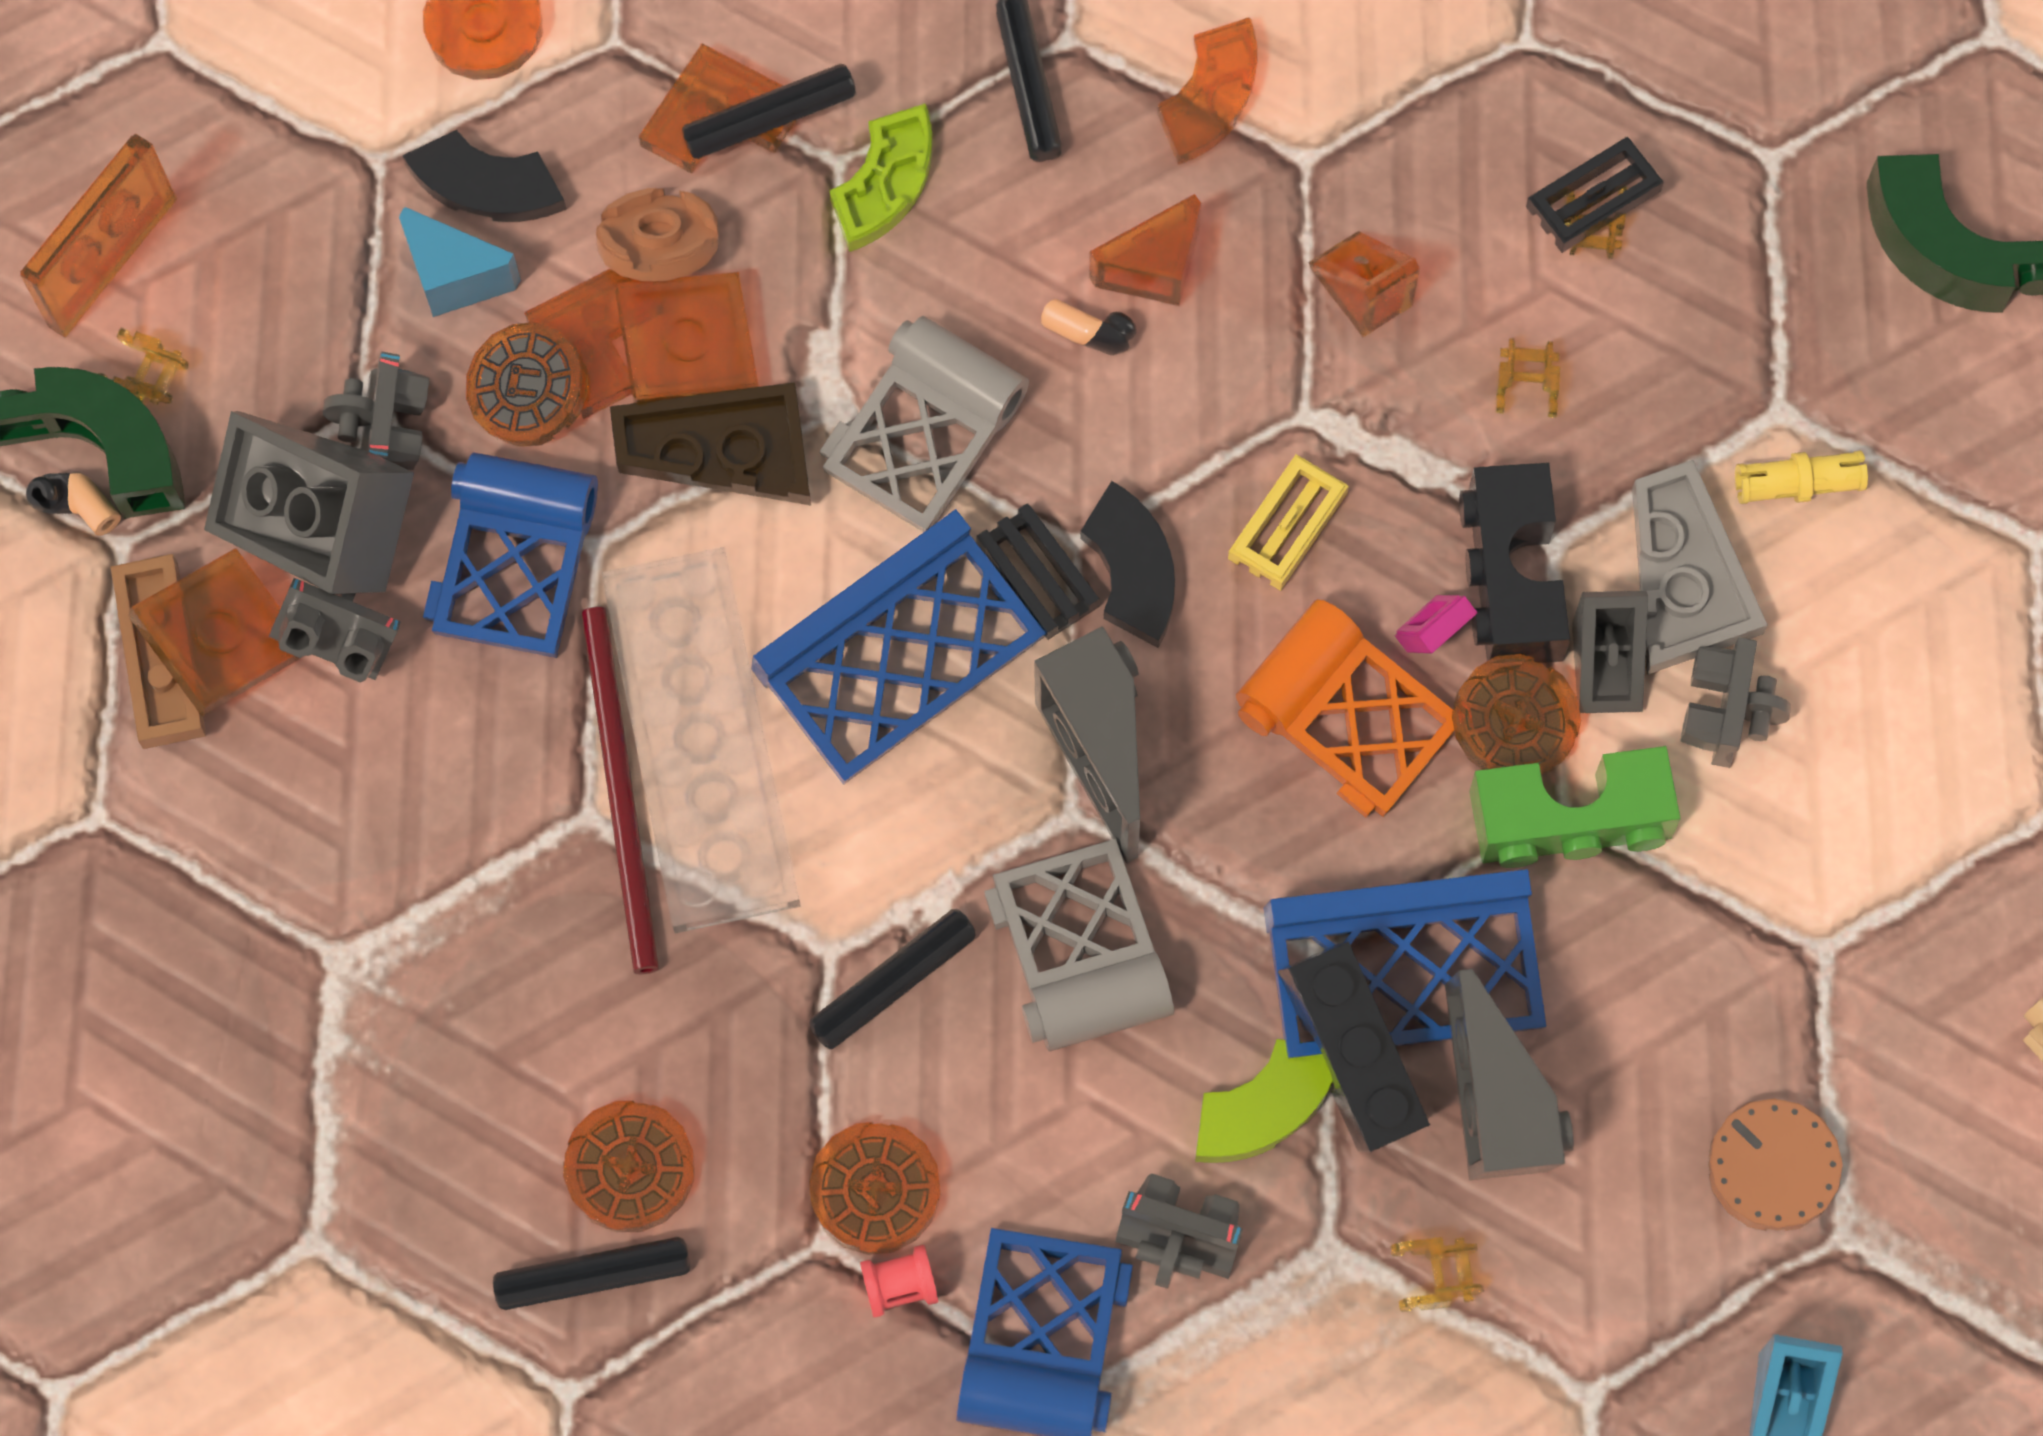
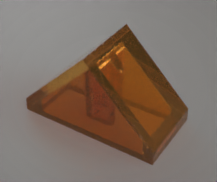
M1196 194L1089 251V278L1094 286L1100 289L1180 306L1200 230L1201 202Z
M1357 231L1308 262L1312 272L1362 337L1370 334L1413 306L1420 271L1416 259L1362 232Z

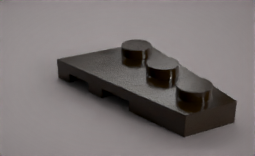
M795 382L610 406L615 457L619 473L812 506Z

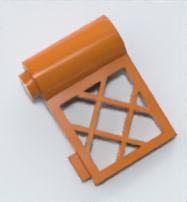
M1320 599L1312 602L1236 693V700L1241 706L1238 716L1250 729L1262 736H1268L1270 732L1283 735L1343 784L1336 794L1365 818L1372 810H1375L1384 817L1463 720L1462 716L1366 640L1359 627L1349 616L1333 604ZM1363 661L1385 677L1387 699L1353 700L1351 675ZM1342 688L1343 702L1329 703L1339 689ZM1397 688L1408 697L1398 698ZM1422 707L1443 724L1430 740L1403 742L1399 709ZM1389 710L1393 743L1359 745L1355 712ZM1345 713L1349 746L1325 748L1305 730L1318 715ZM1420 752L1407 767L1405 753ZM1394 754L1397 781L1385 795L1363 778L1361 756ZM1350 757L1351 768L1339 758Z

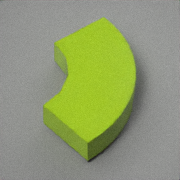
M926 103L868 121L871 144L865 163L849 181L829 191L830 200L849 252L862 248L891 231L909 213L920 197L928 178L932 160V130Z
M1276 1039L1269 1062L1252 1081L1231 1091L1204 1093L1195 1162H1233L1263 1154L1294 1134L1305 1123L1307 1124L1325 1101L1333 1084L1331 1073L1323 1055L1288 1058L1285 1040Z

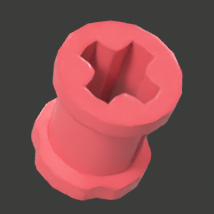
M924 1244L915 1246L911 1255L875 1264L870 1259L860 1262L873 1318L883 1316L886 1309L925 1300L928 1305L939 1303Z

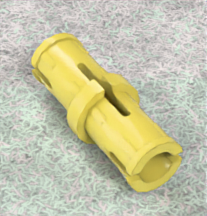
M1859 450L1853 453L1808 457L1806 452L1792 453L1789 460L1737 464L1735 466L1736 490H1742V492L1737 494L1740 504H1748V502L1794 497L1795 502L1801 503L1810 502L1812 495L1853 490L1865 491L1868 484L1867 464L1860 465L1861 462L1865 461L1864 453Z

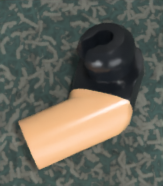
M1053 299L1046 305L1041 318L1042 325L1045 328L1072 342L1108 355H1117L1126 351L1130 347L1128 341L1137 332L1134 321L1122 312L1110 313L1104 322L1059 299Z
M49 473L35 477L26 488V499L34 509L49 514H79L98 536L112 531L121 520L117 510L94 482L84 474Z

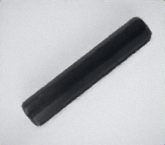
M998 0L996 3V15L1029 156L1035 162L1054 160L1061 155L1062 143L1028 0Z
M837 64L685 124L682 128L685 145L693 158H702L851 99L856 94L855 82L845 64Z
M957 908L951 909L814 1015L809 1024L815 1037L827 1049L837 1047L973 941L976 934L970 920Z
M674 1237L497 1272L493 1275L495 1300L500 1309L509 1310L686 1275L690 1271L688 1248L683 1238Z

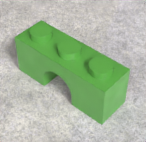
M1667 746L1603 754L1595 773L1599 798L1583 807H1567L1552 799L1544 788L1539 763L1475 771L1469 793L1482 864L1499 861L1500 866L1503 868H1519L1537 862L1538 856L1563 853L1565 859L1581 860L1600 854L1602 848L1627 845L1629 851L1641 852L1663 846L1666 843V839H1672L1681 820Z

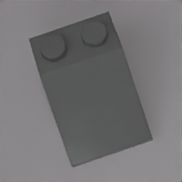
M231 411L204 530L330 594L386 592L414 472L369 451L241 411Z
M1101 626L1034 661L1035 705L1112 839H1116L1126 863H1129L1138 858L1140 831L1135 698L1138 694L1134 685V677L1138 676L1139 672L1134 658L1124 642L1119 641L1113 644L1104 627Z
M1473 969L1459 970L1445 984L1469 1180L1549 1172L1565 1164L1564 1152L1573 1151L1574 1140L1570 1114L1568 1111H1558L1556 1094Z

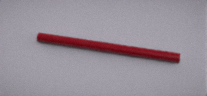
M591 607L582 611V619L633 973L649 974L658 971L659 964L607 609L604 607Z

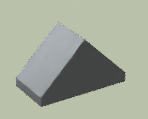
M1647 591L1582 592L1572 622L1577 707L1579 713L1643 712L1648 613Z

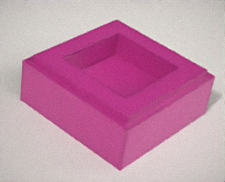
M1436 595L1404 623L1394 636L1407 653L1432 654L1477 614V611L1465 596Z

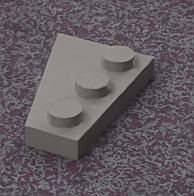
M1694 460L1636 479L1632 488L1639 582L1640 591H1647L1648 593L1645 655L1647 675L1694 659L1699 647L1726 648L1736 644L1738 637L1751 639L1763 635L1768 626Z

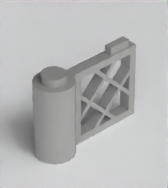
M922 316L914 323L906 320L897 329L888 348V351L894 355L891 366L852 424L848 426L839 421L821 448L820 453L828 458L823 465L826 473L922 532H925L936 524L996 432L1003 429L1014 416L1027 392L1029 379L927 317ZM896 387L918 400L921 420L886 427L882 408ZM926 405L942 415L929 418ZM876 418L879 429L867 432ZM959 424L975 434L962 454L937 458L931 429ZM924 431L930 461L895 469L889 439ZM878 441L882 442L887 471L860 476L844 466L857 446ZM953 468L943 482L940 470ZM933 472L937 493L922 514L901 500L897 480ZM890 482L892 495L877 485Z
M1116 839L993 875L995 888L984 891L995 929L1008 926L1027 982L1032 1002L1022 1005V1012L1032 1043L1044 1040L1047 1050L1051 1052L1174 1015V1005L1161 961L1154 951ZM1104 862L1109 863L1114 880L1103 899L1073 886L1082 869ZM1066 874L1063 880L1056 878L1057 876ZM1038 883L1055 891V894L1043 915L1039 917L1017 907L1011 890ZM1118 894L1124 909L1113 904ZM1066 897L1096 911L1082 936L1051 923ZM1108 916L1131 927L1136 944L1111 951L1092 942L1103 920ZM1023 924L1034 929L1029 939H1027ZM1044 934L1074 948L1065 965L1038 972L1033 953ZM1085 953L1092 956L1090 958L1081 960Z

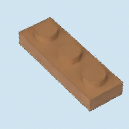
M173 554L110 566L138 742L143 749L206 737L177 560Z

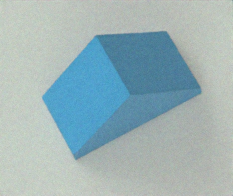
M403 208L399 219L433 317L517 289L521 278L513 253L409 208Z
M1774 1334L1759 1352L1749 1436H1823L1843 1355L1842 1346Z

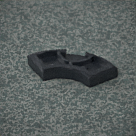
M456 129L402 155L405 166L418 184L434 199L455 211L460 209L472 214L491 217L492 221L523 222L551 216L567 209L565 200L538 151L516 158L491 156L472 147Z
M1111 481L1081 529L1080 539L1100 555L1110 574L1111 592L1104 609V619L1159 648L1167 632L1174 606L1175 573L1171 551L1165 535L1149 510L1129 491Z

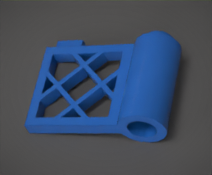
M475 452L470 455L467 463L458 462L453 474L451 497L452 499L460 500V512L443 583L431 581L423 614L425 620L434 621L432 632L435 635L557 658L584 538L590 529L595 512L598 493L597 476ZM472 529L498 534L509 551L477 571L467 556ZM508 536L527 540L514 547ZM542 543L566 547L561 569L538 583L522 559V556ZM516 561L533 587L501 607L484 581ZM465 564L471 576L460 582ZM478 585L495 612L473 626L451 622L456 599ZM557 585L552 604L545 592ZM540 597L550 612L545 640L519 635L508 619V616ZM502 621L509 633L490 628Z
M991 1228L970 1346L962 1377L957 1422L1038 1436H1092L1093 1431L1106 1433L1112 1392L1100 1391V1381L1113 1305L1127 1306L1133 1265L1120 1263L1122 1249ZM1001 1250L1030 1254L1042 1272L1013 1291L998 1271ZM1046 1257L1058 1258L1060 1260L1051 1265ZM1077 1262L1106 1266L1102 1287L1080 1302L1060 1277L1062 1272ZM1050 1281L1070 1308L1043 1327H1040L1021 1300ZM996 1285L1004 1297L992 1305ZM1099 1303L1097 1321L1095 1323L1087 1311ZM1011 1307L1031 1332V1335L1013 1347L985 1343L988 1322ZM1078 1318L1093 1338L1090 1360L1062 1356L1048 1337ZM1039 1344L1045 1353L1031 1351L1030 1349Z

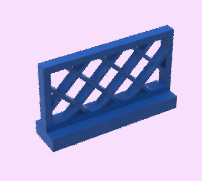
M957 509L753 655L751 670L766 689L769 687L843 785L1045 637L1046 632L971 537V528ZM964 556L969 559L982 576L979 598L943 593L945 570ZM937 577L935 591L920 589ZM988 585L1000 601L987 599ZM907 598L933 602L929 634L892 629L895 607ZM941 603L977 609L973 641L936 636ZM985 610L1011 614L1025 633L1008 646L981 642ZM887 613L885 628L869 626ZM856 635L882 638L883 644L879 671L842 666L845 643ZM891 640L927 645L923 678L886 672ZM935 646L970 651L969 674L958 683L931 679ZM836 650L834 665L819 663ZM979 653L994 655L977 668ZM806 671L833 675L828 708L802 705L787 685ZM840 676L877 682L873 715L835 709ZM884 683L921 688L918 712L907 720L880 716ZM929 690L944 692L927 705ZM812 717L827 719L825 734ZM834 720L871 725L868 749L849 763L845 762L831 743ZM878 726L894 729L877 741Z
M1528 869L1270 899L1263 907L1266 932L1270 933L1283 1037L1286 1043L1288 1058L1322 1054L1316 1041L1300 1043L1297 1014L1278 973V970L1289 966L1286 942L1312 939L1322 948L1327 949L1335 944L1326 937L1349 934L1343 943L1349 942L1351 945L1359 933L1376 931L1397 948L1376 976L1358 963L1366 982L1369 983L1368 986L1371 993L1375 989L1406 1012L1394 1029L1389 1032L1395 1046L1451 1040L1450 1025L1439 1026L1421 1012L1419 1008L1439 982L1445 985L1452 978L1446 972L1466 946H1469L1497 968L1484 986L1488 993H1490L1503 974L1525 990L1528 1016L1505 1018L1513 1031L1520 1032L1547 1027L1528 897L1532 895ZM1514 915L1518 942L1503 960L1474 938V936L1488 918ZM1477 919L1468 932L1455 923L1456 921ZM1440 924L1461 940L1440 968L1409 945L1424 925ZM1413 927L1404 939L1390 930ZM1403 953L1433 976L1413 1004L1382 981ZM1518 954H1520L1522 974L1510 966ZM1411 1018H1414L1425 1027L1402 1031Z

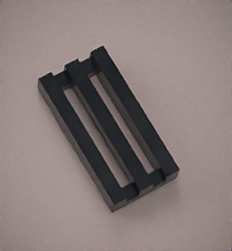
M1627 136L1529 196L1526 208L1532 216L1536 214L1541 219L1540 226L1547 235L1549 233L1554 235L1556 238L1555 245L1563 253L1660 193L1664 181ZM1627 159L1631 164L1609 179L1590 188L1586 193L1557 211H1554L1551 207L1558 200L1623 160ZM1640 177L1643 179L1568 227L1565 225V223Z
M1029 503L1020 507L1018 514L1011 519L1006 516L998 521L997 528L990 532L986 529L976 536L978 546L1046 632L1045 637L1047 640L1099 607V597ZM1024 528L1027 530L1080 601L1076 605L1072 604L1020 534L1021 530ZM1006 540L1060 611L1061 614L1054 619L1051 617L999 547V544Z

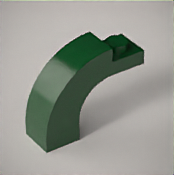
M1939 154L1876 157L1866 182L1871 222L1875 234L1889 259L1913 284L1926 293L1951 305L1989 313H2003L2014 290H2020L2022 294L2029 296L2043 295V241H1996L1982 237L1961 224L1949 209L1943 194Z
M44 367L34 368L36 391L26 392L19 389L0 391V447L60 437L83 440L96 446L106 454L110 495L124 519L186 509L180 469L161 428L149 409L138 397L122 385L102 375L82 369Z

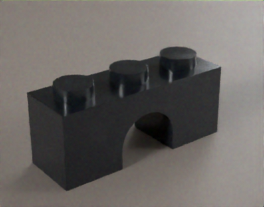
M1548 462L1474 467L1469 490H1460L1459 511L1462 528H1472L1474 548L1466 549L1465 562L1468 586H1479L1481 607L1474 608L1477 614L1472 618L1475 646L1485 645L1487 666L1562 662L1570 641L1563 580L1535 581L1528 579L1514 568L1509 557L1511 553L1521 547L1550 543L1556 523L1550 464Z
M1349 942L1336 944L1278 970L1303 1030L1309 1031L1327 1063L1335 1087L1331 1091L1357 1151H1375L1430 1126Z

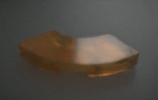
M1250 17L1195 34L1193 37V48L1196 63L1192 77L1178 94L1158 104L1157 114L1178 165L1204 154L1225 138L1237 124V119L1247 105L1251 93H1253L1258 54L1255 30Z

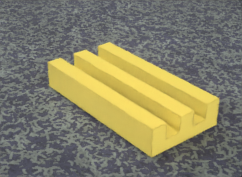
M1295 454L1229 550L1228 559L1237 565L1242 562L1250 567V573L1258 578L1262 575L1271 580V586L1281 591L1346 497L1349 485ZM1301 475L1308 478L1309 482L1258 554L1250 548ZM1323 487L1328 490V494L1280 564L1276 565L1271 562L1321 488Z

